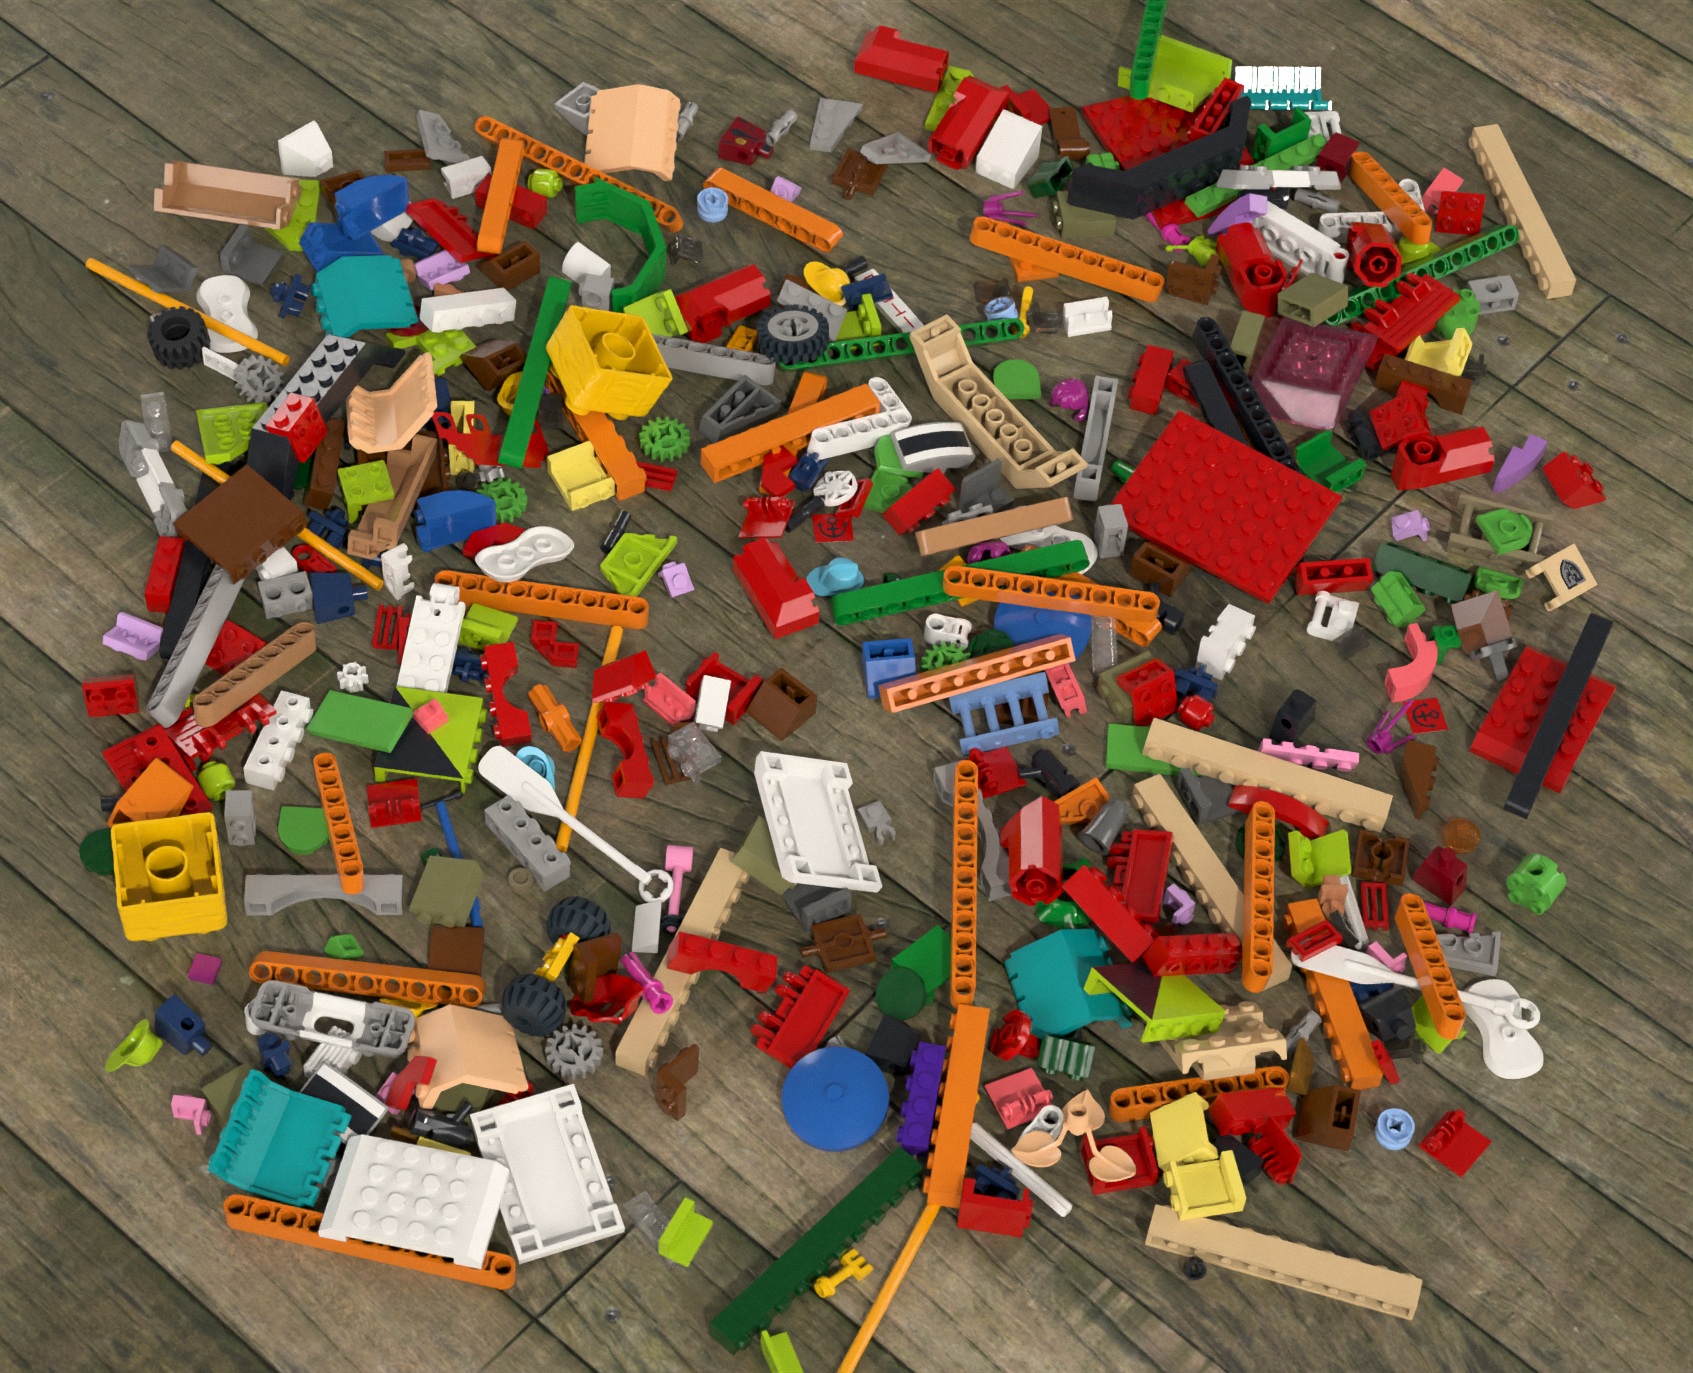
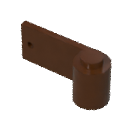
M1075 107L1049 108L1057 157L1068 156L1070 160L1086 159V156L1090 154V144L1085 141V138L1080 136Z

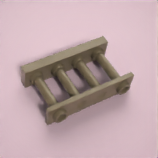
M1460 495L1456 510L1463 511L1458 534H1450L1445 552L1525 572V570L1544 560V556L1537 554L1542 531L1549 533L1554 517L1542 512H1532L1477 498L1474 495ZM1499 509H1510L1509 512L1525 515L1533 527L1528 551L1515 550L1497 555L1483 533L1481 540L1468 537L1472 514L1482 515Z

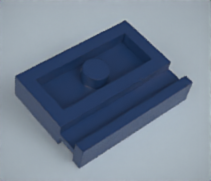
M885 273L841 287L850 311L858 309L864 294H871L874 304L894 298Z

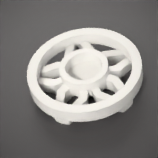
M829 471L817 482L813 491L815 496L825 495V499H822L825 506H837L848 501L855 494L858 484L850 471Z

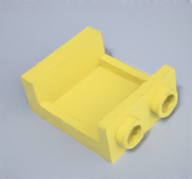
M1465 327L1456 328L1452 340L1425 343L1419 335L1409 344V350L1404 360L1461 376L1472 347V342Z
M451 401V415L458 433L471 434L466 415L475 414L474 401ZM473 418L471 423L476 429V420ZM449 445L451 475H474V459L467 458L465 452L458 451L455 445Z
M590 441L547 456V471L572 511L585 508L592 503L606 500L615 495V481L612 477L608 478L595 459L594 446Z
M1197 1093L1185 1095L1183 1098L1163 1105L1150 1113L1158 1166L1163 1171H1167L1168 1163L1172 1160H1175L1176 1166L1208 1162L1219 1158L1217 1148L1208 1141L1203 1113L1204 1110L1209 1108L1208 1102Z
M1232 1150L1223 1151L1220 1160L1176 1166L1175 1160L1169 1161L1167 1171H1164L1163 1176L1165 1186L1171 1189V1207L1173 1211H1177L1179 1221L1243 1211L1246 1194Z

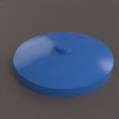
M1022 589L1025 593L1032 592L1030 589ZM1047 592V593H1046V594L1049 595V596H1055V595H1056V594L1053 593V592ZM1076 595L1070 596L1072 599H1080ZM1000 603L995 614L994 629L1005 632L1013 641L1014 646L1058 634L1071 637L1076 660L1089 643L1092 621L1091 615Z
M845 1047L822 1048L804 1056L790 1070L782 1090L783 1113L792 1132L807 1145L828 1152L848 1151L868 1142L882 1127L889 1109L888 1085L880 1068L863 1053Z

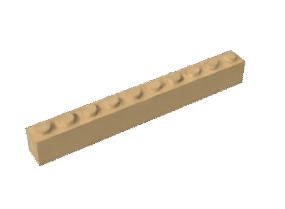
M1499 125L1474 127L1472 136L1469 138L1470 149L1474 151L1477 163L1481 165L1484 177L1489 181L1492 193L1497 197L1500 210L1504 212L1508 225L1518 228L1519 239L1517 243L1520 244L1523 256L1530 264L1532 274L1538 280L1539 289L1543 291L1546 299L1572 295L1576 278Z
M1157 718L1153 719L1142 755L1148 756L1151 759L1160 760L1179 768L1189 767L1191 771L1219 779L1224 783L1237 786L1261 787L1280 792L1305 803L1322 815H1328L1343 822L1353 823L1380 833L1387 819L1393 795Z
M1161 774L1134 784L1131 796L1134 808L1139 809L1148 828H1152L1153 831L1173 832L1174 838L1170 855L1172 864L1178 866L1185 883L1193 888L1198 902L1204 905L1209 912L1211 921L1218 925L1222 933H1235L1243 946L1244 895ZM1274 938L1273 972L1264 990L1288 980L1292 969V964Z
M723 848L719 849L676 935L681 931L718 941L721 933L720 927L722 923H727L731 914L730 907L732 903H737L741 894L740 887L742 883L746 884L750 877V874L731 862L735 854L734 852ZM668 950L653 979L659 980L664 987L663 990L672 996L673 1004L671 1008L665 1013L656 1014L651 1010L650 1002L642 999L616 1050L617 1066L643 1076L646 1075L649 1067L653 1068L658 1059L657 1051L660 1046H665L669 1036L667 1031L670 1025L675 1026L680 1013L678 1010L681 1004L685 1005L690 995L689 988L691 984L697 983L700 976V971L690 975L667 969Z
M1155 1204L1145 1242L1147 1246L1186 1257L1198 1256L1207 1263L1411 1321L1417 1308L1423 1279L1416 1278L1409 1273L1401 1274L1381 1265L1373 1266L1362 1263L1356 1258H1345L1335 1255L1328 1250L1320 1251L1309 1248L1303 1243L1288 1242L1275 1235L1267 1236L1256 1233L1250 1228L1231 1226L1222 1220L1214 1221L1201 1217L1179 1221L1177 1211H1173L1172 1207L1168 1205L1161 1206Z

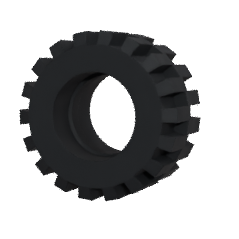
M182 306L179 309L171 307L169 311L163 310L160 316L156 315L153 318L154 322H150V329L147 330V335L157 361H160L161 365L164 367L168 365L169 369L177 367L178 370H183V367L191 368L193 367L192 364H199L201 362V358H203L202 348L210 349L211 340L205 322L198 312L195 313L194 309L191 308L186 310ZM185 336L180 340L172 341L176 337Z

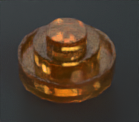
M1466 819L1451 820L1446 824L1442 834L1446 847L1453 849L1458 854L1473 852L1481 839L1478 827Z

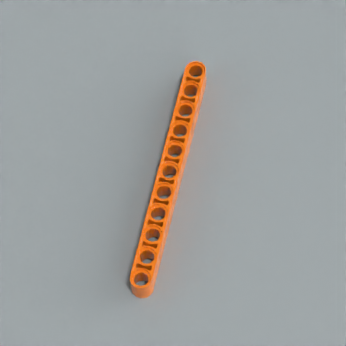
M482 116L477 119L475 129L484 141L499 148L501 138H504L506 135H509L508 139L524 140V144H527V147L524 149L522 160L540 169L555 170L559 178L575 186L594 183L595 176L650 201L652 208L657 207L654 215L660 228L675 233L683 227V219L674 207L491 117ZM491 126L489 131L484 132L487 127ZM542 153H546L543 158L538 159ZM560 162H564L560 168H556ZM582 171L580 176L575 177L577 172ZM675 216V219L672 222L667 223V220L670 217Z
M969 760L960 761L956 765L953 783L950 1002L956 1009H958L959 1004L973 1005L976 988L978 768L974 762Z
M240 1194L229 1196L223 1204L226 1222L233 1229L496 1289H509L516 1282L515 1261L512 1257L487 1250L482 1269L454 1264V1261L446 1262L444 1260L450 1257L429 1253L425 1256H419L417 1254L421 1251L406 1248L392 1250L393 1246L376 1242L366 1244L364 1243L366 1240L348 1237L346 1242L319 1237V1231L312 1232L311 1230L320 1228L324 1213ZM234 1210H242L238 1214L232 1213ZM261 1216H269L267 1219L264 1220L258 1219ZM287 1222H295V1224L291 1226L284 1225ZM500 1270H507V1271H509L507 1274H499V1273H497V1272H499Z

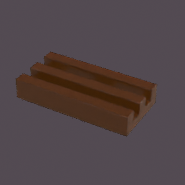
M425 149L384 151L386 172L430 170V159L426 157Z
M670 736V740L662 738L661 742L651 741V747L664 784L669 785L689 780V772L676 736ZM670 746H672L676 760L682 773V775L680 776L678 774L671 751L669 749ZM659 749H664L673 775L672 778H669Z

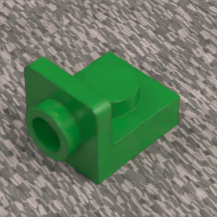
M1455 625L1432 628L1429 641L1435 640L1438 650L1436 663H1443L1445 653H1448L1449 648H1459L1461 646V639Z

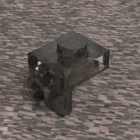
M1004 277L998 285L979 279L973 285L976 302L987 304L998 297H1010L1011 295L1009 281Z
M1033 302L1031 309L1027 311L1026 321L1030 324L1031 333L1058 334L1063 322V315L1057 312H1040L1039 302Z
M1416 1029L1411 1031L1410 1036L1406 1039L1395 1037L1384 1041V1046L1392 1059L1412 1057L1416 1064L1423 1063V1054L1426 1053V1042L1420 1037Z

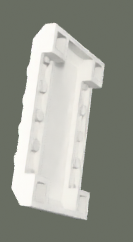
M761 751L756 757L754 774L782 878L793 883L843 889L847 887L851 890L878 892L882 888L877 866L869 865L848 791L853 782L847 763Z
M574 1084L470 1114L473 1133L481 1157L496 1161L509 1169V1177L499 1211L518 1264L625 1231L618 1207L614 1204L582 1113V1105Z
M363 1134L350 1137L319 1228V1237L344 1242L347 1241L348 1237L450 1257L454 1258V1264L482 1269L508 1181L509 1169L493 1160Z

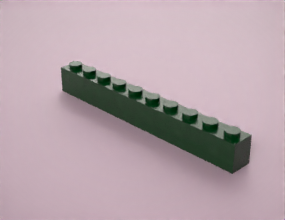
M899 1146L709 1323V1335L732 1356L739 1350L744 1351L752 1343L753 1337L759 1331L767 1330L776 1315L784 1314L791 1306L792 1300L798 1295L800 1297L803 1296L817 1277L824 1276L835 1260L840 1261L842 1256L847 1254L849 1247L854 1242L859 1243L864 1239L868 1232L867 1230L871 1226L879 1225L885 1218L887 1211L892 1207L894 1209L897 1208L910 1190L915 1191L921 1185L924 1166Z

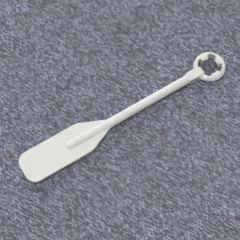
M501 746L492 747L481 759L478 769L483 777L505 794L510 795L516 802L519 801L526 810L559 818L640 881L639 893L646 902L649 903L657 900L665 902L671 896L674 884L672 877L667 872L657 869L645 872L566 812L552 785L507 749ZM658 875V878L663 882H668V889L664 888L659 898H654V895L650 894L649 891L644 892V885H648L652 880L651 877Z
M1311 938L1300 942L1299 945L1311 940ZM1334 946L1301 962L1299 960L1300 955H1295L1291 951L1292 962L1305 969L1359 984L1396 983L1421 990L1417 978L1395 973L1365 953ZM1457 990L1462 1002L1493 1011L1492 1013L1505 1016L1517 1028L1530 1029L1539 1023L1540 1011L1534 1003L1527 999L1516 998L1509 1002L1496 999L1495 1001ZM1518 1005V1007L1528 1008L1532 1011L1530 1022L1519 1018L1516 1019L1512 1015L1514 1006Z

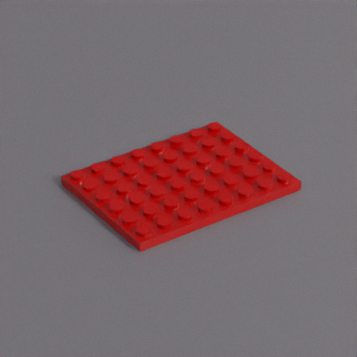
M1128 95L1084 106L1082 108V115L1108 153L1113 155L1114 161H1118L1119 169L1126 171L1188 144L1189 138L1186 137L1191 125L1194 126L1198 114L1203 112L1206 101L1192 113L1150 97L1137 100ZM1244 147L1240 165L1256 164ZM1186 197L1180 201L1170 203L1164 208L1154 210L1151 214L1160 230H1162L1164 226L1172 223L1182 225L1220 215L1235 200L1199 218L1185 204Z
M1179 410L1110 505L1122 504L1128 529L1269 605L1338 507L1342 496Z

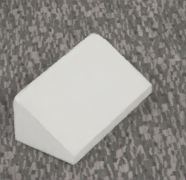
M203 347L204 365L233 379V376L237 373L235 369L239 364Z
M662 900L636 906L632 952L658 953Z

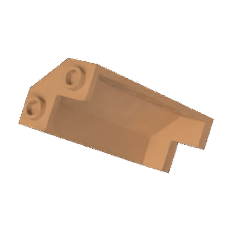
M173 160L165 163L164 185L154 190V211L280 230L288 227L291 222L298 199L301 196L300 179Z
M415 434L412 439L411 451L404 449L388 451L386 468L395 498L368 504L357 530L351 529L347 554L373 559L380 552L386 549L391 550L397 546L434 462L437 439Z

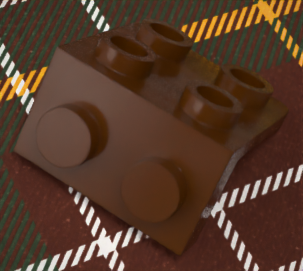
M1211 254L1206 269L1174 260L1171 261L1167 274L1166 294L1208 306L1212 294L1216 295L1220 283L1216 281V279H1219L1222 266H1219L1220 256Z
M619 933L574 944L568 985L571 987L573 994L577 995L583 1004L593 1001L596 978L610 973H617L622 940Z
M696 1044L691 1045L689 1048H683L669 1064H663L656 1073V1102L666 1115H671L677 1121L684 1117L686 1112L687 1088L683 1084L698 1072L699 1047Z

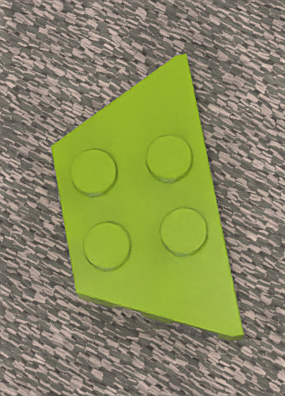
M624 533L601 563L600 572L618 594L637 597L676 546L677 537L670 536V539H656L655 535Z

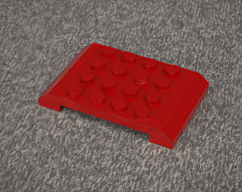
M1526 646L1481 725L1469 752L1518 774L1568 663L1534 647ZM1591 674L1542 786L1561 793L1574 765L1618 685Z

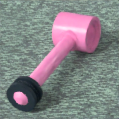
M667 845L665 870L673 872L672 880L674 886L670 896L668 915L663 917L661 929L668 934H676L683 921L678 916L682 877L684 872L692 871L693 847Z

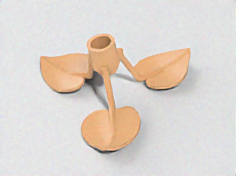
M1085 1090L1072 1098L1061 1110L1063 1113V1129L1056 1141L1046 1132L1033 1131L1020 1138L1016 1146L1012 1148V1154L1021 1162L1033 1167H1048L1055 1164L1061 1158V1151L1057 1146L1061 1145L1068 1130L1074 1135H1082L1086 1132L1092 1153L1096 1156L1089 1162V1169L1094 1177L1105 1182H1115L1133 1177L1136 1173L1133 1160L1122 1149L1115 1146H1105L1100 1152L1096 1149L1091 1131L1103 1125L1105 1114L1089 1090Z

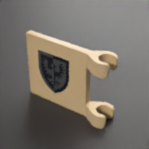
M1575 544L1525 570L1529 579L1543 572L1557 597L1544 603L1548 612L1598 585Z

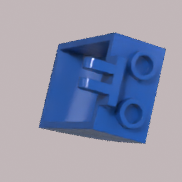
M396 175L371 176L358 180L336 192L337 224L344 235L349 236L352 240H357L359 237L404 213L407 204H409L407 178Z
M309 222L299 242L317 273L341 257L385 255L371 231L357 240H352L349 236L344 235L338 224Z
M444 491L417 499V509L414 510L418 525H415L417 544L423 552H429L435 548L467 540L473 532L496 525L495 501L485 495L470 491Z

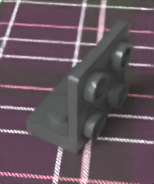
M242 223L220 253L223 273L261 286L266 283L283 258V252L252 242L249 226Z
M161 245L154 265H130L128 270L135 275L134 277L137 280L151 286L150 289L156 293L171 292L178 294V292H189L198 267L169 246Z
M1000 459L986 463L981 469L974 473H969L963 478L959 510L963 514L970 512L969 507L980 503L983 504V507L992 505L994 514L1003 512L1013 506L1014 500L999 486L1002 467Z
M1189 767L1180 770L1177 789L1198 826L1240 813V811L1228 807L1233 793L1229 783H1224L1219 779L1206 775L1198 778L1196 775H1193Z
M798 883L792 890L788 888L781 896L806 933L811 931V925L831 921L851 912L852 894L847 887L838 891L835 887Z

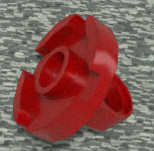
M1018 1009L1010 1011L1002 1018L1005 1023L1001 1029L995 1028L990 1040V1051L1002 1061H1008L1017 1054L1026 1058L1037 1057L1040 1052L1041 1040L1030 1033L1032 1022L1030 1016Z

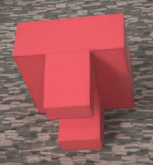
M436 699L431 700L414 711V720L427 734L448 722V715L443 711L441 704Z

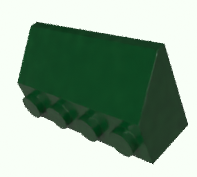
M1386 540L1380 543L1371 568L1376 572L1375 576L1382 578L1389 571L1401 572L1411 587L1412 585L1421 588V593L1434 597L1435 593L1444 596L1443 601L1451 604L1464 601L1475 575V572Z

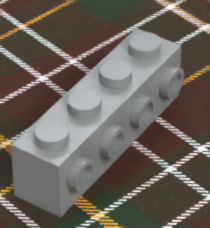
M508 795L484 810L486 826L521 866L533 873L534 880L544 892L570 877L571 862L569 857L556 848L553 839L541 831L538 822L534 818L530 819L519 801L515 802Z

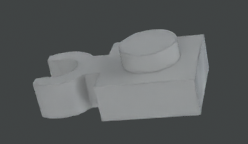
M479 465V468L473 470L475 479L479 481L487 480V482H492L495 478L505 477L501 466Z
M881 801L858 809L857 815L868 834L876 832V841L879 845L884 843L882 835H888L892 841L895 840L896 832L890 826L892 819Z

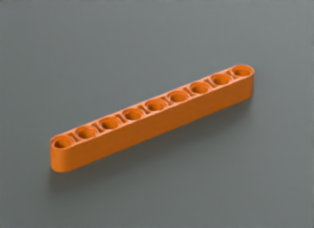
M977 217L973 222L970 241L978 247L1143 301L1156 302L1160 297L1164 278L1156 272L987 217Z
M963 566L948 567L943 577V589L945 593L951 596L1131 621H1154L1160 605L1158 596L1146 591ZM950 579H957L959 582L953 583V582H950L949 580H950ZM975 582H980V583H982L983 585H982V586H976V585H974L973 583H975ZM1003 585L1007 589H999L998 586ZM1022 589H1030L1032 592L1025 593ZM1047 592H1053V593H1055L1056 595H1055V596H1049V595H1047L1046 593H1047ZM1076 595L1080 599H1072L1070 596ZM1094 599H1102L1104 602L1098 603ZM1119 602H1125L1128 606H1122ZM1149 605L1153 609H1145L1143 606Z
M448 570L440 571L435 576V583L459 587L460 594L457 604L464 602L465 605L472 606L473 603L496 610L620 626L630 629H642L649 622L648 602L640 597L519 580L505 583L484 575Z
M1264 801L1256 802L1253 805L1245 822L1242 983L1245 989L1252 993L1262 992L1273 972L1275 811L1269 803Z
M271 951L258 953L249 969L250 977L255 982L262 984L275 980L304 986L308 989L446 1005L451 1004L463 1007L479 1005L486 990L484 979L473 974ZM258 964H263L267 966L269 970H264L260 968ZM285 967L293 969L295 973L286 971ZM311 970L318 971L321 976L312 974ZM337 973L344 974L347 979L340 978ZM363 976L370 977L373 982L366 981ZM389 979L398 981L399 985L392 984ZM420 982L425 985V988H420L415 983ZM441 986H449L452 990H444ZM468 988H473V989H475L478 993H477V994L470 993L467 989H468Z

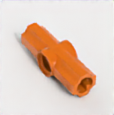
M538 684L534 686L527 694L529 701L538 713L542 728L546 733H551L562 752L566 751L569 753L576 750L581 744V737L572 725L566 707L562 703L558 704L547 685Z

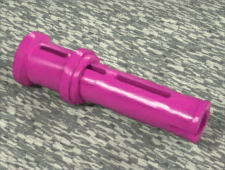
M1151 212L1145 215L1147 220L1160 231L1164 241H1168L1171 245L1190 244V237L1184 235L1178 225L1172 223L1160 230ZM1174 249V251L1177 252V253L1180 252V251H1182V250H1185V249Z
M1424 902L1430 920L1443 923L1448 929L1453 927L1467 931V934L1472 933L1477 913L1469 914L1458 911L1453 906L1448 909Z
M629 953L633 960L625 954L621 963L633 979L645 988L642 997L650 1002L651 1010L656 1014L668 1011L673 1004L672 996L663 990L664 987L659 980L652 978L635 953Z

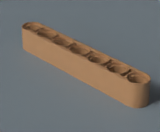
M1063 497L916 532L915 535L920 555L927 556L984 541L1073 521L1074 518L1068 497Z
M308 622L294 625L193 698L196 724L202 727L216 724L314 653L317 648L314 625Z

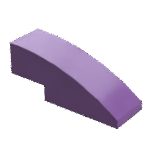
M1249 193L1239 198L1216 218L1208 229V235L1219 236L1221 233L1226 235L1229 232L1228 228L1234 224L1245 222L1253 224V219L1267 214V197Z
M1530 434L1523 449L1513 446L1496 477L1492 492L1499 493L1529 475L1543 457L1548 441Z

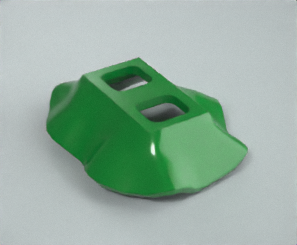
M1081 858L1070 863H1063V869L1077 872L1083 865L1089 867L1091 865L1086 859ZM1056 898L1050 904H1044V901H1037L1036 915L1045 924L1063 929H1081L1092 920L1075 900L1073 902H1064Z

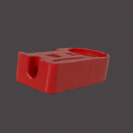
M299 545L293 550L292 554L293 558L297 561V568L302 572L306 571L309 574L336 573L335 565L311 546ZM303 553L310 555V558L307 560H300L297 557Z

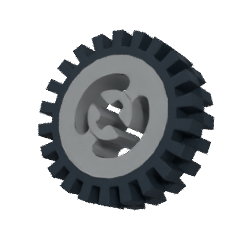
M793 304V309H789V305H783L784 310H781L778 306L774 308V312L769 310L766 312V315L761 316L757 326L758 348L761 349L762 354H766L768 359L774 357L775 362L783 359V364H788L789 360H793V364H798V360L807 363L808 357L813 361L817 359V355L822 356L823 351L828 349L829 323L827 318L823 317V313H817L815 308L808 311V306L803 305L802 309H799V305Z

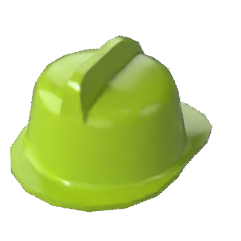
M1405 235L1396 243L1402 256L1401 265L1404 266L1441 250L1439 246L1432 242L1425 245L1414 244Z
M141 1020L129 1036L111 1053L105 1064L106 1071H115L124 1063L135 1067L143 1066L154 1058L163 1042L149 1030V1020Z

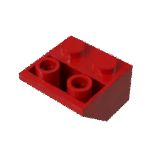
M1563 451L1542 467L1562 503L1572 509L1606 500L1602 492L1604 490L1603 485L1592 475L1594 470L1586 461L1584 463L1581 462L1576 455L1571 456Z
M646 650L610 662L594 670L592 701L594 704L600 701L604 703L618 700L619 697H628L650 686L649 681L657 676Z
M136 674L84 679L82 689L88 717L139 713Z

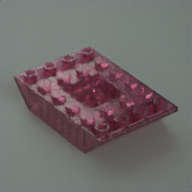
M1283 317L1251 383L1272 419L1334 432L1375 347L1378 335L1325 324H1318L1312 327L1294 319Z

